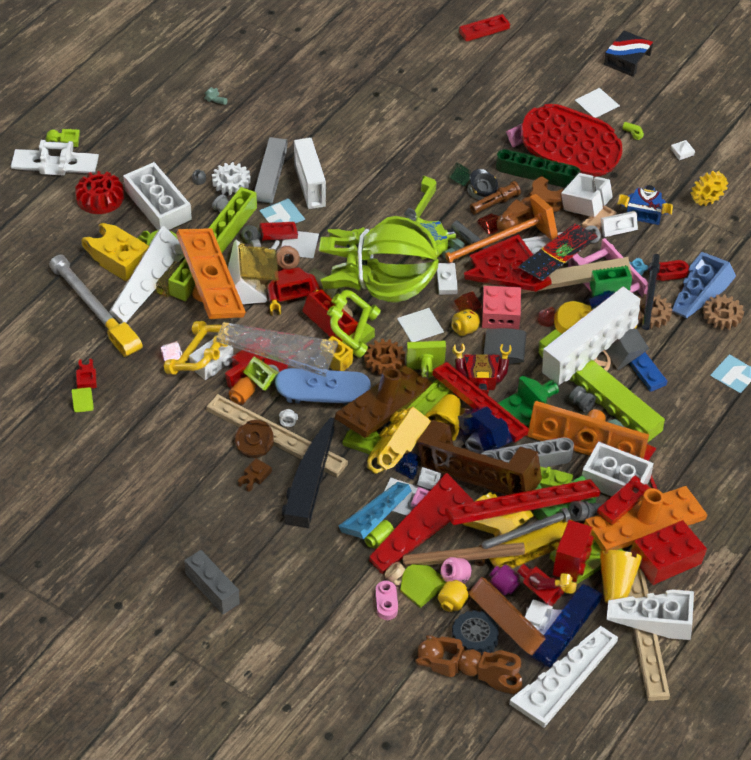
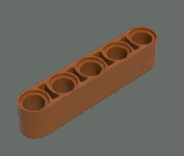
M481 577L468 592L495 622L530 655H533L546 639L485 578Z

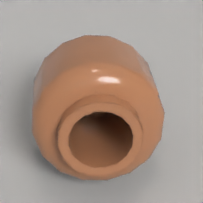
M285 245L277 250L275 260L282 269H292L299 264L300 255L294 247Z

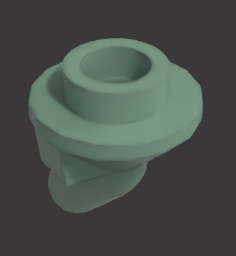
M211 87L204 93L206 95L204 99L208 102L213 101L219 104H227V98L218 97L219 92L217 88L213 89Z
M458 238L455 240L451 239L448 244L451 248L444 251L442 256L446 258L445 253H452L464 248L465 244Z

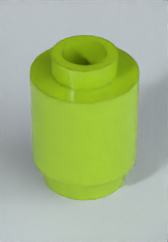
M387 520L381 521L364 538L365 543L369 547L377 549L394 530L392 524Z

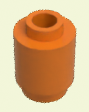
M249 377L240 379L229 391L230 400L236 404L243 405L255 392L256 383Z

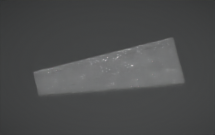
M223 322L217 335V342L326 377L338 346L337 341Z

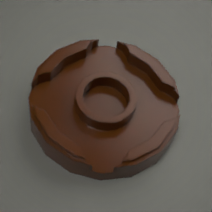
M250 420L238 428L235 434V443L238 450L244 456L259 458L271 450L274 444V434L266 422Z

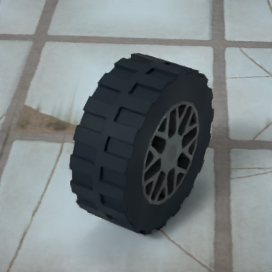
M476 610L472 612L467 611L459 615L458 619H455L452 627V638L460 639L465 651L474 649L483 655L484 652L492 653L497 646L499 628L489 614L487 615L482 611L477 612Z

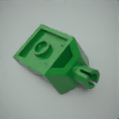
M521 376L519 377L518 392L500 401L498 404L529 428L534 403L538 401L547 404L549 397L559 393V388L556 382L554 383V380H549L547 383L540 385L536 380Z

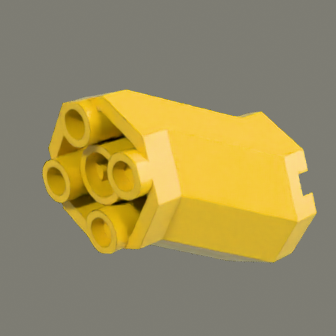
M490 492L487 495H483L476 501L495 498L497 496L496 494L492 495V493ZM528 510L463 523V525L494 534L497 537L519 528L534 515Z

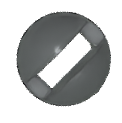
M200 169L195 170L192 174V182L196 185L204 184L206 182L205 172Z

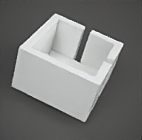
M579 173L561 193L564 210L595 217L613 197L609 179L600 177L593 179V176Z

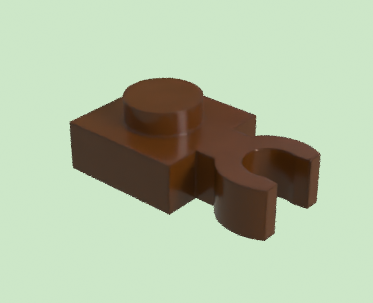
M256 458L244 470V476L239 478L238 486L241 487L247 483L246 491L250 492L255 482L260 485L272 473V467Z

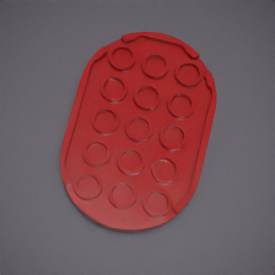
M544 104L542 107L533 108L527 113L521 126L522 141L534 156L574 165L580 169V173L593 177L611 172L619 163L623 150L621 139H618L614 133L615 130L609 124L598 118L558 104Z

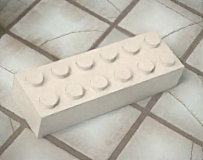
M624 286L544 348L542 373L551 380H554L558 386L564 381H568L575 372L582 370L590 360L596 359L600 352L604 349L607 350L614 341L621 339L629 329L636 327L640 310V298Z

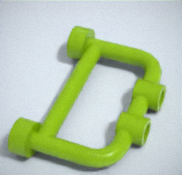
M344 290L341 294L337 293L333 297L331 302L336 306L333 305L328 310L327 315L331 317L330 326L332 331L353 348V354L360 358L368 349L365 343L360 342L367 319L371 321L376 319L381 309L376 305L370 306L354 292ZM346 298L351 299L363 309L353 339L338 326V320L343 315L342 309L347 303Z

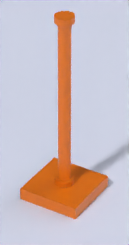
M537 194L530 196L534 218L452 253L447 252L445 253L448 263H452L454 259L534 225L550 240H553L558 236L553 208Z

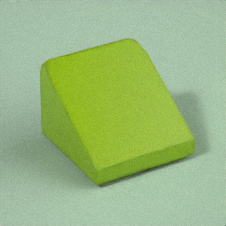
M91 388L72 389L74 412L93 411Z

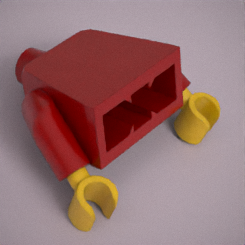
M299 267L282 269L279 272H275V279H272L268 285L269 301L272 302L270 314L273 316V310L277 309L279 310V315H281V305L277 301L281 302L308 296L309 293L320 290L315 276L303 271Z

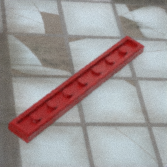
M591 479L449 506L445 507V514L453 525L599 497L600 490Z

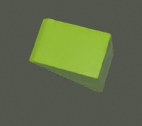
M256 357L252 358L244 370V373L265 391L269 389L279 373Z

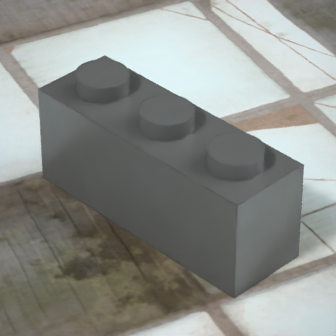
M202 550L184 560L187 577L222 614L240 604L239 589Z

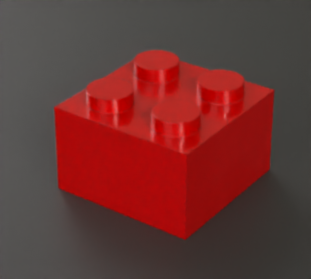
M568 520L556 551L554 576L560 577L561 574H569L573 578L572 581L576 583L579 575L583 576L586 568L585 563L586 560L590 559L591 547L594 541V536L591 535V526Z

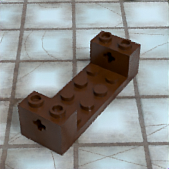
M435 420L430 422L417 440L422 467L442 475L448 473L452 478L505 495L535 490L542 480L538 452L520 446L509 463L491 458L484 454H478L454 446L450 425Z

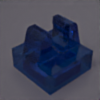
M412 452L408 455H403L396 464V472L413 480L417 475L418 461H416L418 455Z

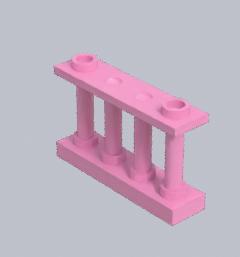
M604 238L602 239L600 251L585 258L576 254L569 259L568 267L589 264L604 256L607 260L624 257L615 249L613 244H610ZM630 265L632 273L630 292L638 291L643 297V294L647 295L648 282ZM590 282L583 283L591 291ZM612 295L596 298L603 303Z

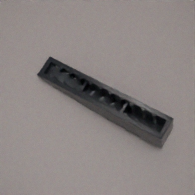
M332 417L328 419L313 439L299 464L292 487L287 489L286 499H288V502L282 508V516L285 517L286 525L310 527L335 431V422Z

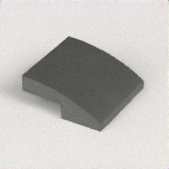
M509 328L487 329L484 355H500V358H502L500 352L501 345L503 344L502 350L504 352H508L511 345L512 351L507 358L509 359V364L524 362L526 331Z

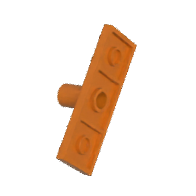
M212 228L178 229L176 235L195 282L192 295L196 300L203 302L209 319L244 317L245 309Z
M536 401L533 406L527 437L540 441L569 438L574 443L573 451L590 456L597 443L601 442L644 459L649 434L605 422L606 417L604 413L597 409L589 411L587 416Z
M687 486L666 493L651 488L645 491L642 501L636 504L613 525L600 515L585 519L584 524L592 527L591 535L594 536V540L601 550H604V553L607 554L608 550H619L631 546L634 540L681 520H684L688 526L706 520L708 514Z

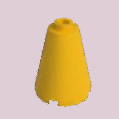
M447 394L424 416L430 421L435 420L450 425L452 440H456L459 433L461 401L457 396Z
M604 550L600 552L605 603H608V600L629 597L642 556L637 554L636 558L631 557V552L608 550V554H605Z

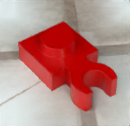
M82 359L78 361L79 370H76L77 389L97 388L96 368L93 369V360L89 359V364L83 365Z

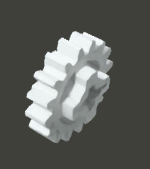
M234 162L231 165L224 163V167L219 165L218 170L214 169V174H212L213 187H216L217 191L222 190V194L226 192L229 195L232 192L236 194L240 187H249L250 172L246 171L245 166L241 168V164L235 166Z

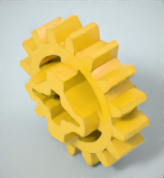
M712 171L710 175L705 173V176L699 177V182H694L696 186L691 188L692 192L690 194L696 204L698 203L700 206L702 204L707 206L709 202L713 204L715 200H719L720 195H724L723 191L728 189L726 187L728 185L727 179L719 171L716 173Z

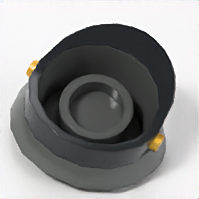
M476 169L470 174V183L467 190L473 198L481 200L497 192L498 182L496 177L488 171Z

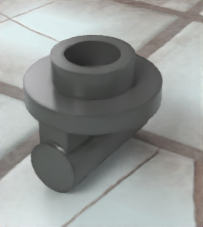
M248 225L242 229L241 236L246 243H251V240L262 239L261 233L258 232L255 226Z

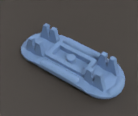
M288 368L280 371L275 378L277 391L291 403L292 399H295V403H300L301 400L344 403V406H346L371 388L370 380L365 374L351 371Z

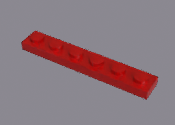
M448 362L433 369L432 375L514 443L528 435L529 428Z

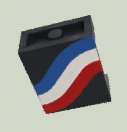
M623 30L605 52L604 65L634 77L637 72L638 62L644 55L651 56L653 42Z

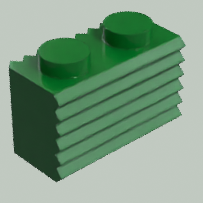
M628 266L592 270L590 289L593 297L613 295L623 286L630 291L632 276Z

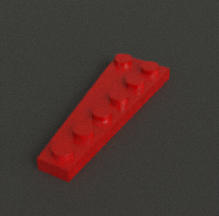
M446 473L370 555L369 561L381 574H384L392 564L402 560L404 555L411 553L450 522L445 514V507L474 502V500Z

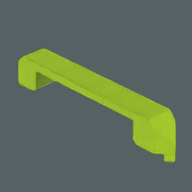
M422 176L421 191L425 195L415 209L416 216L420 217L436 191L435 179L427 176Z

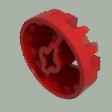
M97 171L96 175H92L90 172L87 174V178L83 176L75 186L78 206L91 214L110 213L119 208L124 200L123 183L119 181L117 176L111 175L107 171L105 174ZM91 184V189L88 190L87 186Z

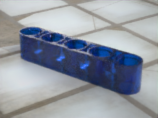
M582 584L544 634L546 639L535 653L531 655V658L551 668L598 606L602 593L586 584Z

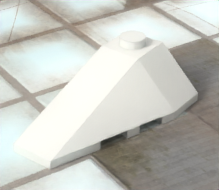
M235 240L228 270L242 304L265 303L268 301L267 289L259 281L261 275L254 268L256 263L250 249Z
M667 590L665 594L654 595V593L647 594V597L635 598L632 596L608 600L607 620L667 638L691 640L694 591Z

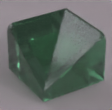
M456 162L449 173L450 178L465 186L470 179L471 170Z

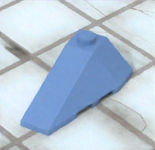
M701 252L689 268L690 273L683 282V290L678 294L672 312L688 318L703 307L710 297L715 298L716 295L723 292L736 277L730 262Z

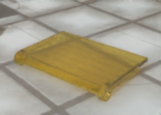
M243 243L238 245L240 275L242 279L279 280L276 249L246 247Z

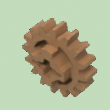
M643 294V298L638 296L640 298L638 324L643 323L646 294ZM661 295L654 297L650 329L653 326L660 328L661 324L666 326L667 321L671 319V303H666V298L660 299Z
M725 294L723 297L716 295L715 299L710 297L709 301L705 302L703 318L708 319V324L713 323L714 328L720 326L721 330L724 327L731 330V326L736 328L738 323L741 324L744 315L743 305H739V300L733 301L732 296L726 298Z

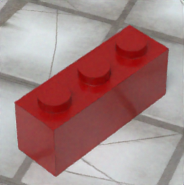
M322 289L309 293L302 311L328 336H334L342 342L343 340L332 331L330 326L331 317L327 315L328 310L333 305L336 306L331 302L332 298ZM342 309L343 315L338 320V326L350 336L355 332L358 322Z

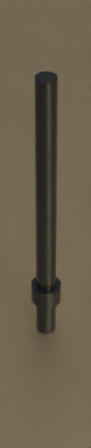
M654 254L652 262L649 264L650 276L642 329L644 330L650 328L657 274L660 272L659 254Z

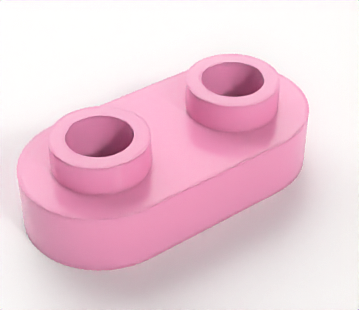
M382 581L376 586L377 614L384 620H391L398 613L397 590L395 584L390 581Z

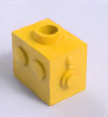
M332 336L320 347V361L334 371H345L353 363V349Z

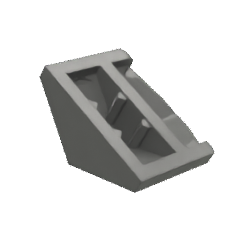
M629 329L621 339L614 341L606 352L616 368L620 370L650 348L637 329Z

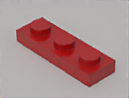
M501 14L460 26L459 33L465 41H470L510 29V23Z

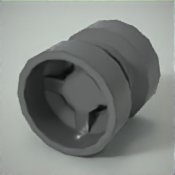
M577 386L570 394L569 401L574 405L577 404L583 412H587L594 405L596 397L591 393H586L582 386Z

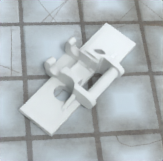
M41 140L39 150L15 149L11 169L40 171V174L65 175V172L84 174L91 172L93 174L96 172L99 154L74 153L72 141L59 143ZM48 149L62 150L60 157L50 156ZM36 159H40V160H41V162H38V163L33 162V161L36 160ZM71 161L77 162L73 165L68 164Z

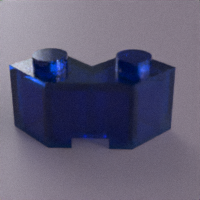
M487 406L472 409L458 416L463 434L478 433L484 451L498 449L513 441L507 422L502 418L497 419L491 414L492 410Z

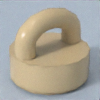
M396 562L386 570L385 577L395 585H401L405 568L400 562Z

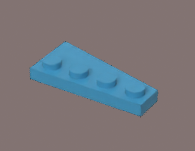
M396 482L339 525L341 532L364 539L412 491L409 484Z

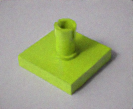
M446 341L407 342L406 366L412 370L421 369L422 377H427L426 373L428 371V378L432 377L433 369L445 363Z

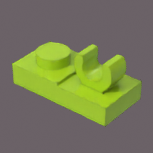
M540 467L542 480L539 484L542 488L568 484L573 480L572 474L552 470L550 467Z

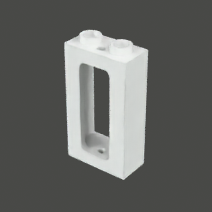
M312 138L294 140V166L308 209L325 207L326 181Z

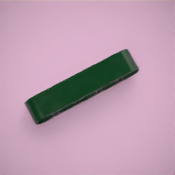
M502 149L497 153L496 169L499 172L531 180L544 177L549 180L548 184L566 188L580 173V169L574 165L507 149Z

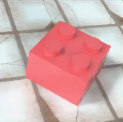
M484 286L482 328L519 330L521 288Z

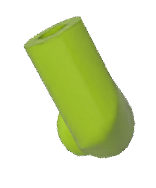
M624 122L622 130L630 132L636 140L643 137L644 133L640 126Z

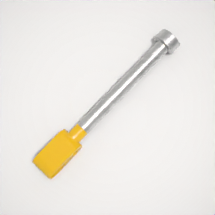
M57 255L50 261L49 267L57 275L63 276L109 329L107 334L110 341L124 357L143 348L140 338L126 322L118 324L69 268L70 262L64 255Z

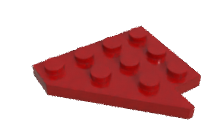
M519 234L470 255V260L475 268L463 273L466 280L506 287H519L523 290L534 292L552 285L549 276L542 281L518 267L533 255Z

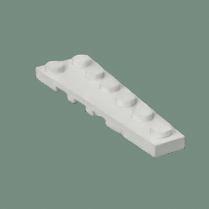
M162 226L157 231L149 248L142 256L140 263L133 271L134 273L109 311L120 323L129 320L184 257L178 239L166 227Z
M600 626L581 641L578 646L570 650L567 656L555 662L553 667L546 673L543 672L531 685L528 684L510 699L509 705L545 728L617 643L618 637Z

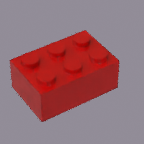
M681 520L634 540L630 552L632 553L631 557L636 558L637 554L642 556L639 568L651 584L655 585L702 564L707 548L684 520Z

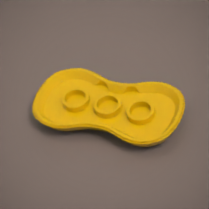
M576 301L562 304L558 307L554 316V324L557 331L563 334L594 310L596 306H589Z

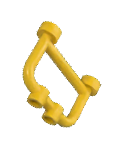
M195 321L192 325V332L195 335L194 339L178 360L167 359L165 361V372L167 374H177L179 371H196L205 367L210 360H218L220 357L218 349L220 347H227L229 344L228 327L225 325H207L204 321ZM207 332H221L219 336L213 338L212 346L204 350V357L199 362L185 363Z

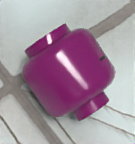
M503 565L501 568L496 566L490 573L492 577L490 583L502 595H507L508 593L512 595L521 584L519 581L520 575L508 565Z

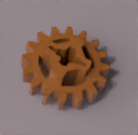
M381 339L379 343L375 340L374 345L368 344V349L364 355V362L367 368L371 367V372L377 370L378 375H381L385 368L400 369L405 364V352L403 351V346L398 347V342L391 343V339L387 342Z

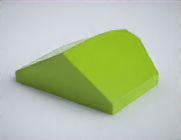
M412 564L403 573L400 592L421 608L441 591L446 582L429 565Z

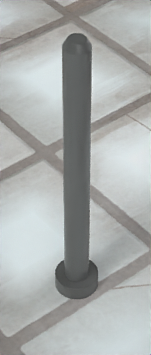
M564 507L559 509V513L483 541L481 546L483 549H488L559 521L568 522V520H571L570 513Z

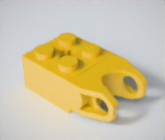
M101 223L98 226L100 227L99 232L103 237H84L81 239L82 246L94 260L100 263L101 267L127 282L134 273L133 271L140 263L142 256L149 248V245L115 225Z
M413 406L408 409L404 408L400 412H395L389 420L391 422L390 425L385 427L379 434L381 438L367 460V468L374 474L393 468L404 454L411 452L417 440L431 422ZM374 458H377V464L381 466L379 469H375L372 466Z

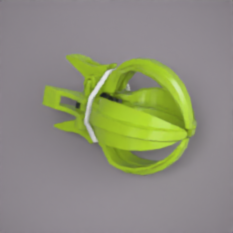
M400 216L387 217L370 229V231L364 227L352 231L328 229L330 237L320 238V252L346 258V263L332 266L331 275L321 279L324 289L349 287L360 291L362 287L364 290L367 288L369 293L375 298L386 302L405 301L420 293L436 274L439 260L437 259L438 249L434 237L425 227L409 218ZM339 245L346 248H334V246ZM373 254L412 255L430 258L434 261L420 264H385L373 258Z

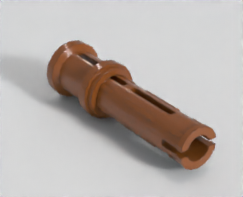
M512 181L510 185L504 188L500 187L497 192L470 204V210L475 215L499 202H507L513 196H520L521 189L517 182Z

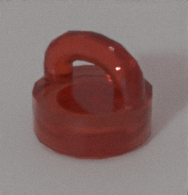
M549 307L539 312L538 321L541 325L546 327L555 325V308Z

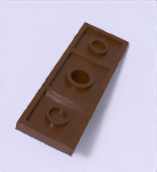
M406 365L398 370L391 367L385 368L382 371L380 382L337 411L334 419L366 438L389 422L395 412H400L404 408L407 409L433 382L426 377H422V375Z

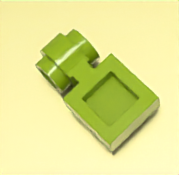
M62 129V133L50 130L46 134V142L68 143L72 141L73 147H78L80 130Z

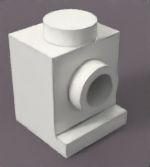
M533 599L525 617L539 631L541 628L545 630L548 621L551 619L553 606Z

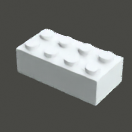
M155 162L123 175L126 193L157 230L162 226L170 230L192 220L191 204Z

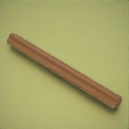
M521 542L496 545L488 549L474 547L409 554L403 556L404 567L412 564H440L450 557L463 558L468 561L524 555L525 546Z

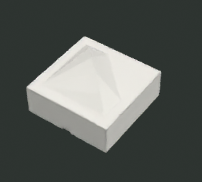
M686 140L671 145V151L679 160L694 156L695 150Z
M422 467L417 485L432 489L440 480L441 473Z

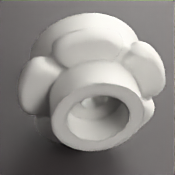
M286 409L279 413L280 423L285 427L294 426L296 420H298V415L293 410Z

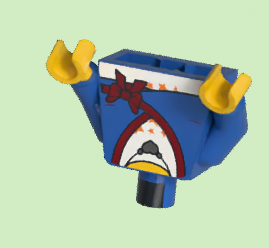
M652 185L645 186V189L637 188L634 193L628 196L620 194L617 202L618 205L621 204L624 207H628L627 212L635 211L637 213V221L656 225L660 223L661 214L672 215L673 205L666 203L662 199V193L655 191Z

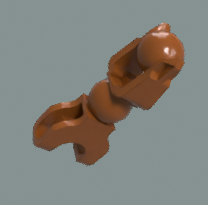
M544 177L536 179L532 184V191L529 197L523 198L522 201L516 199L498 217L496 222L497 229L501 232L534 218L530 196L537 194L553 208V212L559 211L564 207L561 195L564 189L550 191L547 189L549 180Z
M427 635L426 640L422 641L418 647L417 653L419 658L415 662L418 665L430 667L434 672L448 677H454L459 671L467 676L478 675L479 680L487 682L498 691L515 694L522 688V677L518 673L521 668V659L516 654L499 650L494 653L484 652L482 655L474 649L465 651L460 639L443 636L437 638L431 635ZM445 651L455 654L451 660L443 659ZM509 662L515 663L513 666L506 665ZM506 680L515 681L516 684L509 685Z

